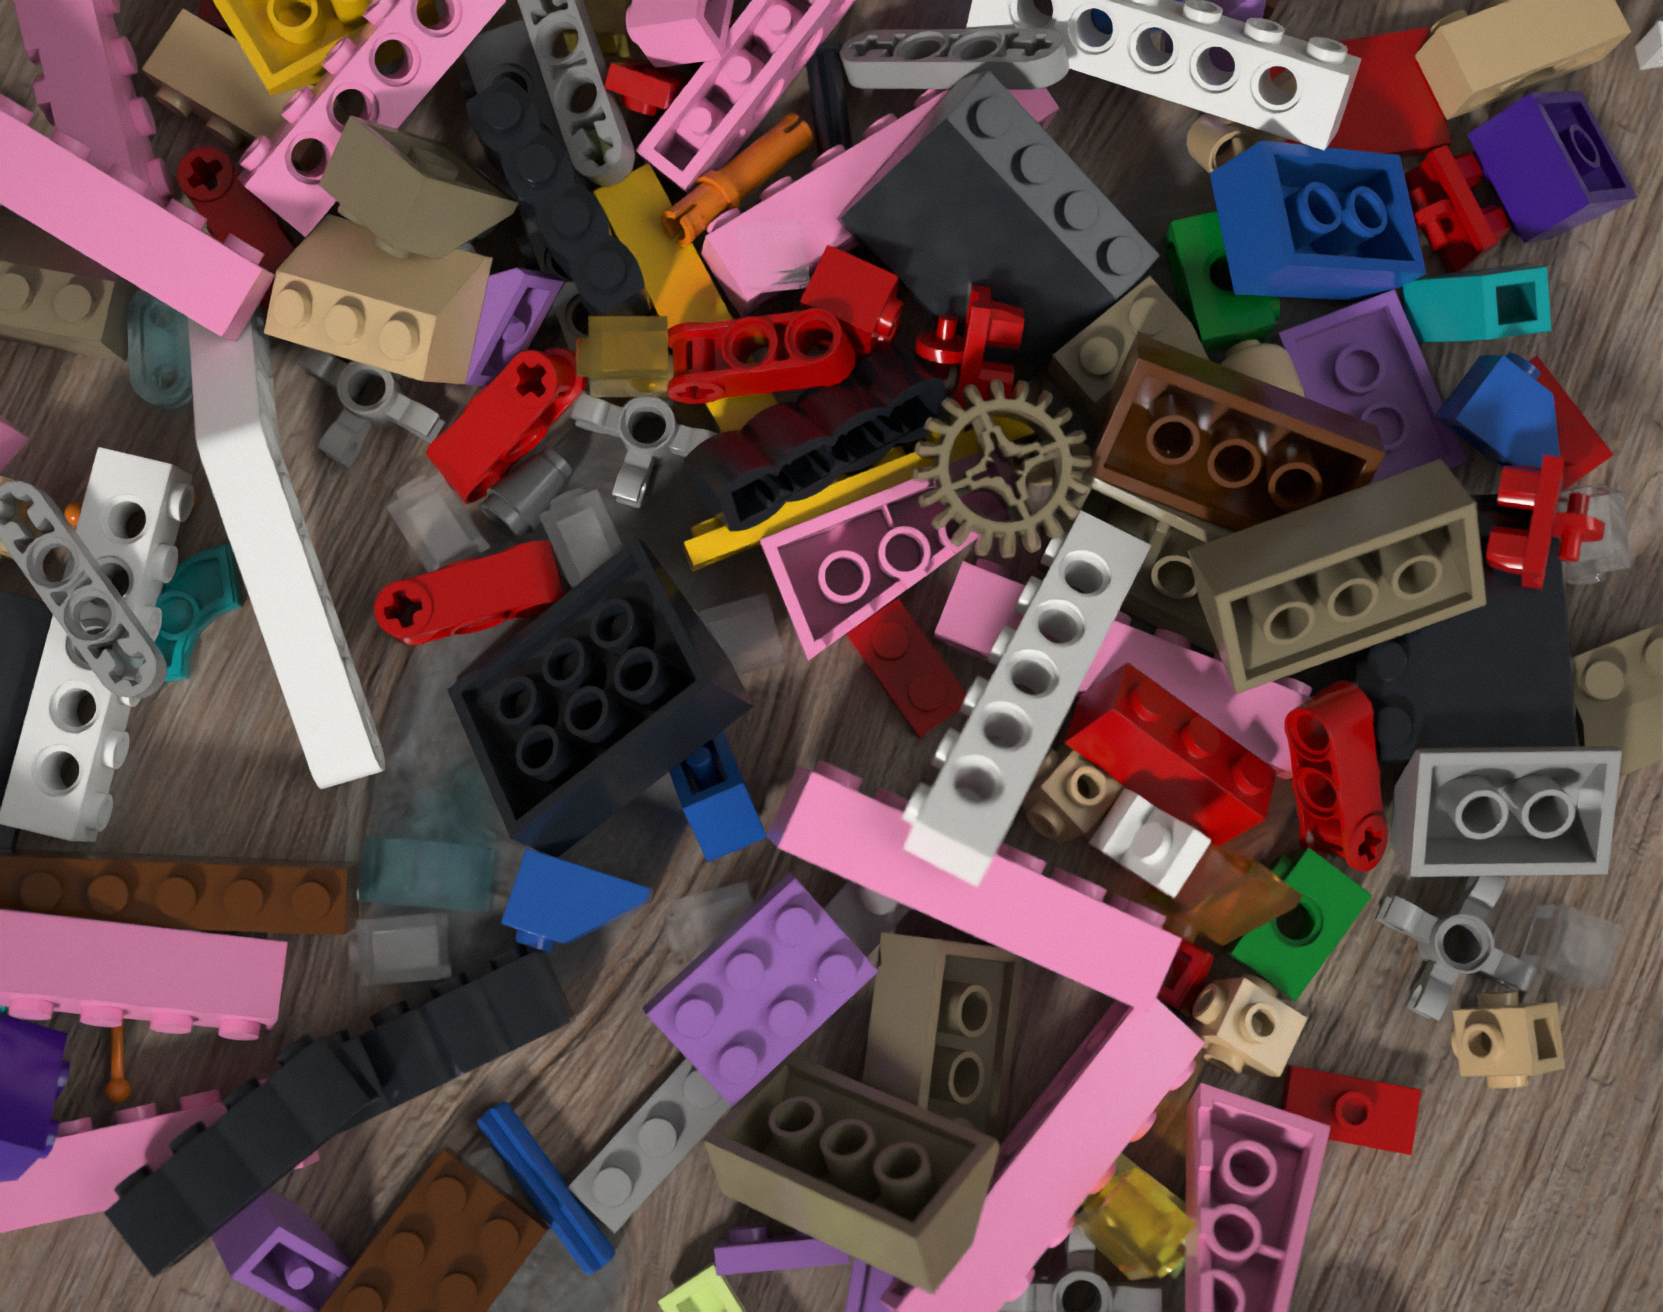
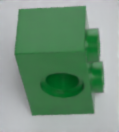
M1217 211L1171 221L1162 243L1180 311L1192 323L1206 354L1228 350L1234 345L1247 340L1264 342L1276 325L1275 320L1280 317L1279 297L1234 294V291H1223L1213 284L1210 272L1223 270L1230 273Z
M1310 848L1295 850L1291 856L1284 851L1280 853L1261 878L1260 882L1268 888L1253 908L1247 903L1243 904L1230 919L1222 933L1230 940L1224 946L1221 953L1248 974L1259 977L1273 985L1278 990L1280 998L1290 1001H1297L1373 896ZM1286 902H1292L1297 905L1304 916L1302 931L1292 939L1282 935L1276 924L1277 912Z

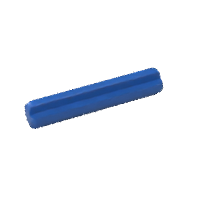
M505 1101L495 1104L483 1113L477 1120L478 1128L579 1267L587 1275L599 1271L614 1257V1247L579 1199L568 1189L566 1181L517 1114Z

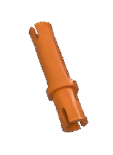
M791 113L787 114L779 123L718 171L709 170L697 178L696 183L698 184L695 185L693 191L662 212L660 221L666 235L672 239L684 228L685 232L676 238V244L683 247L688 246L716 218L733 208H738L744 198L800 153L812 146L813 134L808 124L803 120L790 132L789 128L798 122L799 116Z

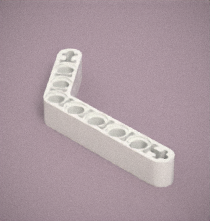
M260 304L257 306L237 342L217 335L188 317L195 435L198 451L311 774L320 789H325L385 771L382 745L280 449L269 335L264 334L266 322Z

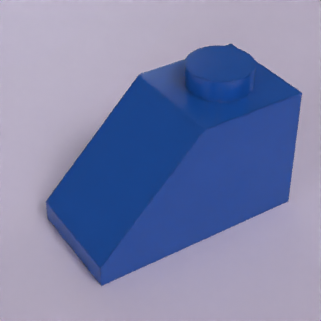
M1508 352L1506 356L1480 355L1434 416L1435 419L1502 470L1504 466L1542 467L1544 455L1560 457L1554 395L1536 381L1541 375L1540 371L1524 358Z
M724 730L669 771L682 809L707 862L739 851L750 844L767 838Z
M526 848L501 924L517 929L514 941L551 952L555 941L562 944H571L651 903L656 890Z

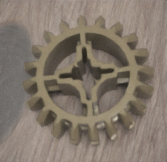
M992 379L987 391L988 401H983L977 387L971 384L963 390V397L967 406L966 410L950 397L942 402L941 409L951 422L949 425L939 419L928 418L924 429L928 434L939 440L938 444L918 442L914 453L921 458L933 460V465L915 469L912 477L915 482L933 481L935 489L925 492L918 498L920 507H929L940 501L945 509L932 520L931 525L936 530H939L951 519H954L960 525L952 536L951 543L953 545L961 546L967 540L970 532L978 534L975 545L976 555L986 556L991 548L992 539L999 538V548L1002 557L1011 558L1015 555L1016 551L1015 537L1020 536L1024 547L1029 553H1033L1041 548L1036 528L1040 527L1048 537L1055 540L1063 534V529L1053 515L1057 513L1063 518L1070 520L1078 517L1080 509L1065 497L1066 494L1084 496L1089 492L1090 484L1084 480L1072 478L1071 473L1072 471L1088 469L1092 465V460L1090 456L1086 455L1071 456L1070 448L1076 447L1086 440L1083 430L1074 431L1065 436L1060 429L1073 416L1072 411L1069 408H1064L1053 418L1044 412L1052 402V393L1043 391L1036 399L1034 405L1025 402L1029 392L1028 383L1019 381L1012 391L1011 399H1005L1004 385L1001 379ZM992 417L1017 420L1033 429L1043 441L1024 446L1013 444L1007 440L1000 426L995 427ZM972 424L978 437L975 440L979 453L978 463L963 474L950 479L949 456L953 442L963 429ZM992 451L994 454H998L1002 462L1012 459L1016 462L1026 457L1031 458L1024 461L1009 476L1015 481L1011 487L1006 485L1001 476L991 479L987 476L978 481L972 480L979 477L994 462L989 457ZM1052 459L1053 481L1049 495L1040 509L1032 515L1026 502L1029 498L1025 485L1027 473L1029 470ZM981 491L990 493L998 499L1003 511L1008 510L1012 522H996L985 519L967 508L959 497Z

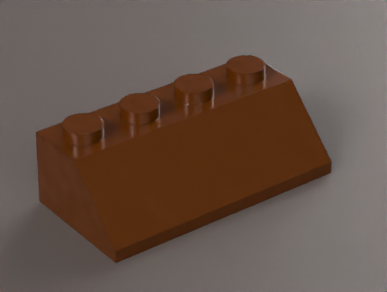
M1137 333L1111 390L1090 455L1092 465L1086 469V474L1238 532L1369 485L1386 452L1375 424Z

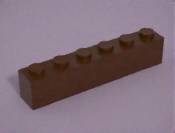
M0 849V910L168 929L345 935L356 928L359 923L361 862Z

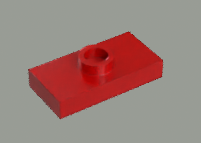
M1288 1064L1281 1110L1331 1126L1328 1140L1412 1155L1421 1090Z

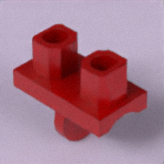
M1445 145L1428 153L1426 159L1421 164L1407 172L1404 176L1418 235L1424 233L1431 249L1438 251L1448 272L1455 273L1465 270L1498 245V240L1510 232L1511 225L1502 208L1496 207L1493 204L1480 209L1471 192L1482 183L1483 173L1473 153L1452 155L1448 146Z
M971 285L963 336L956 334L958 318L951 314L939 315L937 331H925L917 336L915 346L917 354L931 360L930 369L943 380L948 379L950 364H958L953 395L956 396L955 401L964 410L967 409L964 401L963 390L971 384L977 387L983 401H988L987 391L990 381L992 379H1001L1004 385L1005 399H1010L1014 379V365L982 360L985 345L1019 349L1025 320L1024 309L1003 302L991 301L990 287Z
M1544 455L1542 467H1503L1497 506L1533 511L1529 531L1492 525L1486 553V565L1508 573L1522 575L1523 587L1542 589L1552 536L1561 539L1558 559L1568 562L1579 561L1582 542H1596L1604 538L1605 523L1587 515L1590 502L1589 495L1570 493L1566 512H1557L1564 475L1562 472L1565 458Z

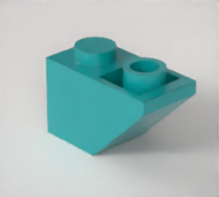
M1530 263L1505 265L1420 277L1401 286L1402 308L1417 343L1490 340L1551 331L1547 266Z

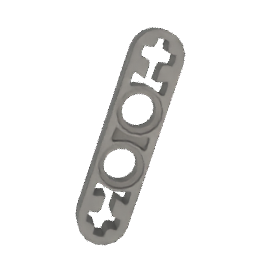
M517 0L573 166L596 185L609 187L620 183L633 168L635 160L634 146L616 93L604 88L608 70L584 0H552L553 4L560 9L556 12H553L552 8L544 0ZM565 30H577L578 43L574 51L567 57L554 58L552 47L556 37ZM595 84L597 97L593 106L586 112L573 113L571 110V99L574 92L582 85ZM596 130L600 139L612 147L605 152L607 162L602 166L593 161L600 156V150L596 138L587 131Z
M1055 29L870 30L850 38L843 44L840 50V56L849 83L858 88L952 89L960 79L989 70L1006 89L1032 90L1055 84L1063 79L1070 68L1061 33Z
M9 481L0 485L1 542L100 682L111 693L126 698L139 699L154 694L163 685L167 675L166 661L162 652L54 500L44 490L22 481ZM17 499L27 503H34L27 510L28 517L37 529L45 531L47 534L36 538L25 525L14 521L10 522L9 520L16 514L15 507L12 504ZM66 546L74 557L72 573L60 582H51L43 571L44 558L50 550ZM95 598H103L111 609L110 623L104 631L90 635L83 630L80 624V612L88 601ZM128 631L129 636L120 639ZM118 642L127 655L139 659L145 658L146 662L139 668L143 679L139 683L128 679L121 680L119 675L126 670L125 662L117 651L105 649L100 653L99 649Z

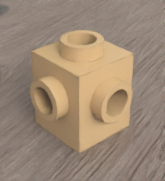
M1065 744L1057 751L1053 748L1047 750L1020 805L1027 811L1026 817L1032 827L1043 836L1054 839L1058 844L1082 835L1086 840H1089L1093 837L1111 809L1110 806L1126 787Z
M1243 974L1241 978L1214 980L1213 983L1202 990L1192 1009V1016L1195 1019L1190 1029L1205 1042L1203 1046L1206 1049L1204 1058L1217 1068L1235 1075H1239L1242 1072L1248 1077H1280L1307 1018L1277 999L1276 997L1279 992L1273 985L1259 977Z
M1517 991L1477 994L1478 1006L1452 1010L1454 1025L1451 1031V1045L1459 1061L1460 1077L1486 1076L1488 1088H1515L1528 1086V1076L1565 1069L1557 1002L1519 1003Z

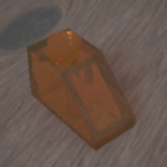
M1210 843L1175 898L1169 894L1167 896L1153 886L1149 887L1143 898L1164 913L1163 915L1167 917L1163 927L1183 940L1193 943L1197 935H1200L1224 946L1296 908L1303 896L1259 862Z

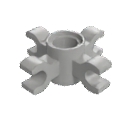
M310 347L305 348L297 361L299 366L306 369V374L336 389L340 401L345 406L337 421L323 435L318 448L325 452L327 457L347 468L352 465L358 456L364 438L370 428L381 429L397 423L431 444L446 426V423L439 419L441 416L438 413L406 397V393L399 383L402 377L400 374L357 361L347 364L330 353ZM373 382L385 383V393L379 402L371 406L359 405V396L365 386Z
M661 352L657 353L645 396L636 397L630 400L624 407H620L597 397L582 394L576 400L571 415L572 419H576L575 425L577 427L622 438L627 454L618 473L612 495L617 497V503L637 509L642 507L653 465H659L668 461L674 454L686 457L700 443L718 434L676 423L671 410L674 400L668 397L667 383L673 378V356ZM653 418L665 423V432L656 442L644 444L633 438L635 427L645 419Z
M1466 876L1452 913L1435 917L1396 895L1393 898L1385 896L1374 919L1416 939L1420 956L1427 964L1421 977L1412 988L1405 1003V1008L1427 1019L1433 1018L1439 1021L1449 1003L1452 988L1459 974L1479 972L1512 991H1517V989L1523 992L1528 991L1538 969L1519 958L1496 949L1491 930L1484 923L1489 911L1499 899L1506 884V879L1500 876ZM1452 926L1460 928L1467 939V950L1464 956L1456 962L1446 955L1443 948L1444 935Z
M1075 1212L1073 1215L1076 1217V1222L1071 1232L1065 1238V1262L1053 1270L1049 1279H1032L1030 1285L1017 1299L1011 1302L1006 1301L1000 1308L1001 1311L1073 1312L1063 1307V1292L1070 1283L1077 1280H1087L1095 1284L1096 1296L1092 1305L1080 1312H1162V1288L1157 1287L1156 1281H1105L1094 1268L1096 1217H1092L1090 1212Z

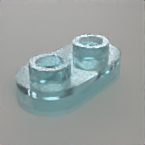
M140 288L134 293L127 307L130 382L134 391L150 405L164 410L176 409L185 405L193 398L188 316ZM166 311H174L173 322L165 328H158L157 322L160 315ZM168 371H176V382L169 388H161V377Z

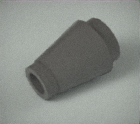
M545 447L538 455L536 454L487 488L488 497L480 507L498 529L510 538L518 540L525 532L533 533L566 483V480L573 474V471L557 452L549 447Z

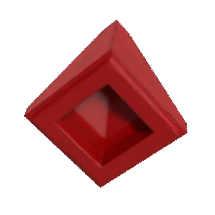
M1163 926L1162 930L1182 939L1156 998L1186 1018L1191 1019L1194 1003L1204 988L1214 955Z

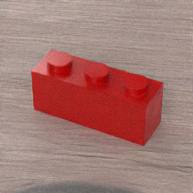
M1129 662L1120 666L1079 696L1064 743L1153 806L1196 829L1210 839L1211 842L1208 846L1213 850L1266 820L1277 770Z

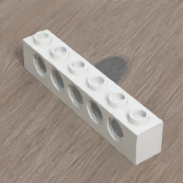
M972 0L966 29H1055L1063 37L1070 64L1069 69L1321 150L1327 148L1338 132L1362 58L1346 54L1347 47L1335 40L1312 37L1307 42L1285 35L1283 26L1267 19L1249 18L1246 22L1223 16V9L1220 6L1205 0H1186L1185 3L1175 0H1051L1053 4L1052 16L1044 15L1038 11L1033 0ZM1092 8L1100 9L1108 14L1113 24L1112 34H1104L1094 27L1091 20ZM1151 27L1161 28L1170 35L1174 46L1173 53H1164L1154 47L1150 39ZM1210 47L1226 49L1234 59L1235 70L1225 72L1216 68L1209 56ZM1282 66L1289 69L1296 78L1297 89L1284 91L1276 87L1270 77V67Z
M98 447L77 523L76 533L110 581L119 572L127 571L129 587L123 599L155 642L162 623L161 609L155 607L157 598L162 593L163 583L170 582L176 571L178 549L174 544L180 521L184 522L187 520L193 507L194 488L190 485L193 475L173 464ZM143 509L146 515L145 527L138 536L129 539L126 533V523L134 512ZM71 551L62 580L72 573L74 567V557ZM95 598L88 601L80 612V624L83 630L90 635L104 631L111 620V609L103 598ZM54 615L52 616L2 802L0 824L68 841L96 842L98 832L105 829L112 813L113 798L108 793L114 770L122 766L128 753L129 734L125 732L130 710L131 707H135L139 703L141 698L131 699L111 693L100 682ZM128 631L120 639L128 637ZM118 642L113 643L112 650L117 651L126 664V670L119 675L121 680L128 679L139 683L143 679L139 668L143 664L144 658L139 659L129 656L123 651ZM91 693L96 702V712L90 722L82 725L77 716V707L80 700L85 695ZM73 755L79 764V775L76 782L67 788L61 779V767L64 761Z
M1080 511L1069 533L1063 531L1059 538L1051 539L1040 562L1050 567L1046 577L1042 581L1031 576L1014 611L1023 615V620L1017 630L1007 625L1004 626L987 660L997 665L990 681L977 676L960 709L961 713L970 717L963 732L959 733L949 728L936 752L931 765L942 770L933 788L920 782L903 814L902 820L913 825L904 845V850L978 888L1152 545L1083 511ZM1070 586L1077 587L1081 589L1084 593L1077 592L1073 590ZM1042 634L1053 636L1061 643L1051 642ZM1014 684L1025 685L1032 689L1036 695L1025 694L1018 690ZM985 736H997L1003 739L1010 748L997 747L990 743ZM965 788L972 790L980 796L983 802H969L963 799L956 789Z

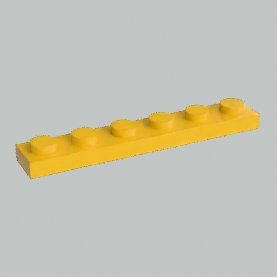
M992 417L995 427L1000 426L1007 440L1013 444L1023 443L1039 436L1033 429L1017 420ZM974 429L967 432L962 430L956 436L950 451L949 464L978 453L975 443L978 437ZM928 435L926 437L927 442L938 444L939 440L933 436ZM903 446L894 447L884 457L870 465L871 469L849 478L846 472H842L833 483L821 492L803 500L786 502L772 517L755 527L730 532L717 517L699 523L691 528L694 538L683 543V551L690 569L694 572L760 546V540L909 481L913 479L912 473L915 469L932 466L933 460L921 458L914 452L906 455Z

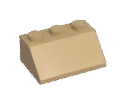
M327 214L276 270L264 334L420 381L466 384L493 258L457 248L440 259L412 253L409 259H402L379 248L373 241L376 234L368 227L361 226L344 217Z

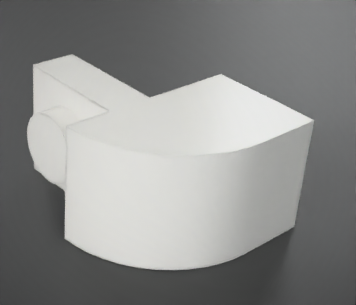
M1124 788L1088 844L1136 877L1167 896L1175 898L1211 840L1196 829L1153 806L1138 794Z

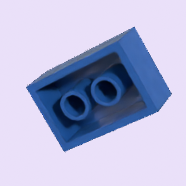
M1261 140L1209 173L1234 294L1365 301L1391 290H1396L1427 274L1400 155L1328 147L1325 150H1321L1309 145Z

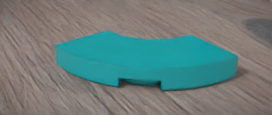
M229 543L204 550L182 561L177 565L170 582L163 583L162 593L157 598L155 605L162 612L161 628L155 644L162 652L166 661L167 675L163 684L189 679L191 653L201 633L220 615L243 607L236 557Z

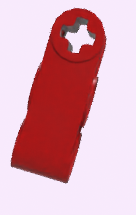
M198 147L189 151L179 163L177 181L198 213L208 219L206 221V229L210 235L224 243L229 233L258 249L265 254L259 265L275 275L276 270L298 246L293 240L290 241L291 236L270 207L238 180L237 177L241 173L221 150L213 147ZM217 177L220 185L210 190L207 183ZM274 279L260 301V304L267 313Z
M820 308L756 317L747 316L741 319L709 323L686 322L677 324L666 332L667 346L673 349V378L667 383V394L674 401L681 403L704 404L721 398L769 394L772 392L821 386L830 387L841 383L850 375L855 365L856 355L851 341L836 317L832 313ZM833 340L829 349L823 354L808 356L811 348L819 341ZM763 347L769 348L762 360L757 363L746 364L747 359L755 350Z
M564 347L547 349L544 352L538 350L520 352L512 358L510 363L488 386L471 399L463 414L429 445L425 453L427 458L465 504L474 503L488 495L486 489L508 475L516 462L538 445L556 420L580 398L587 383L586 366L581 357L573 350Z
M531 541L509 547L498 554L457 561L433 572L395 581L385 586L378 594L374 604L375 618L379 626L399 643L408 646H419L454 635L480 632L511 619L540 615L565 595V590L551 541ZM412 601L422 610L413 614L414 624L406 627L395 617L404 614L405 608L403 603Z
M1335 681L1294 708L1285 718L1284 730L1289 744L1293 774L1292 788L1296 798L1300 826L1299 842L1301 849L1310 848L1321 857L1329 854L1345 859L1352 869L1367 872L1380 862L1388 841V829L1384 821L1380 790L1381 771L1377 761L1373 729L1374 712L1371 702L1356 685L1347 681Z

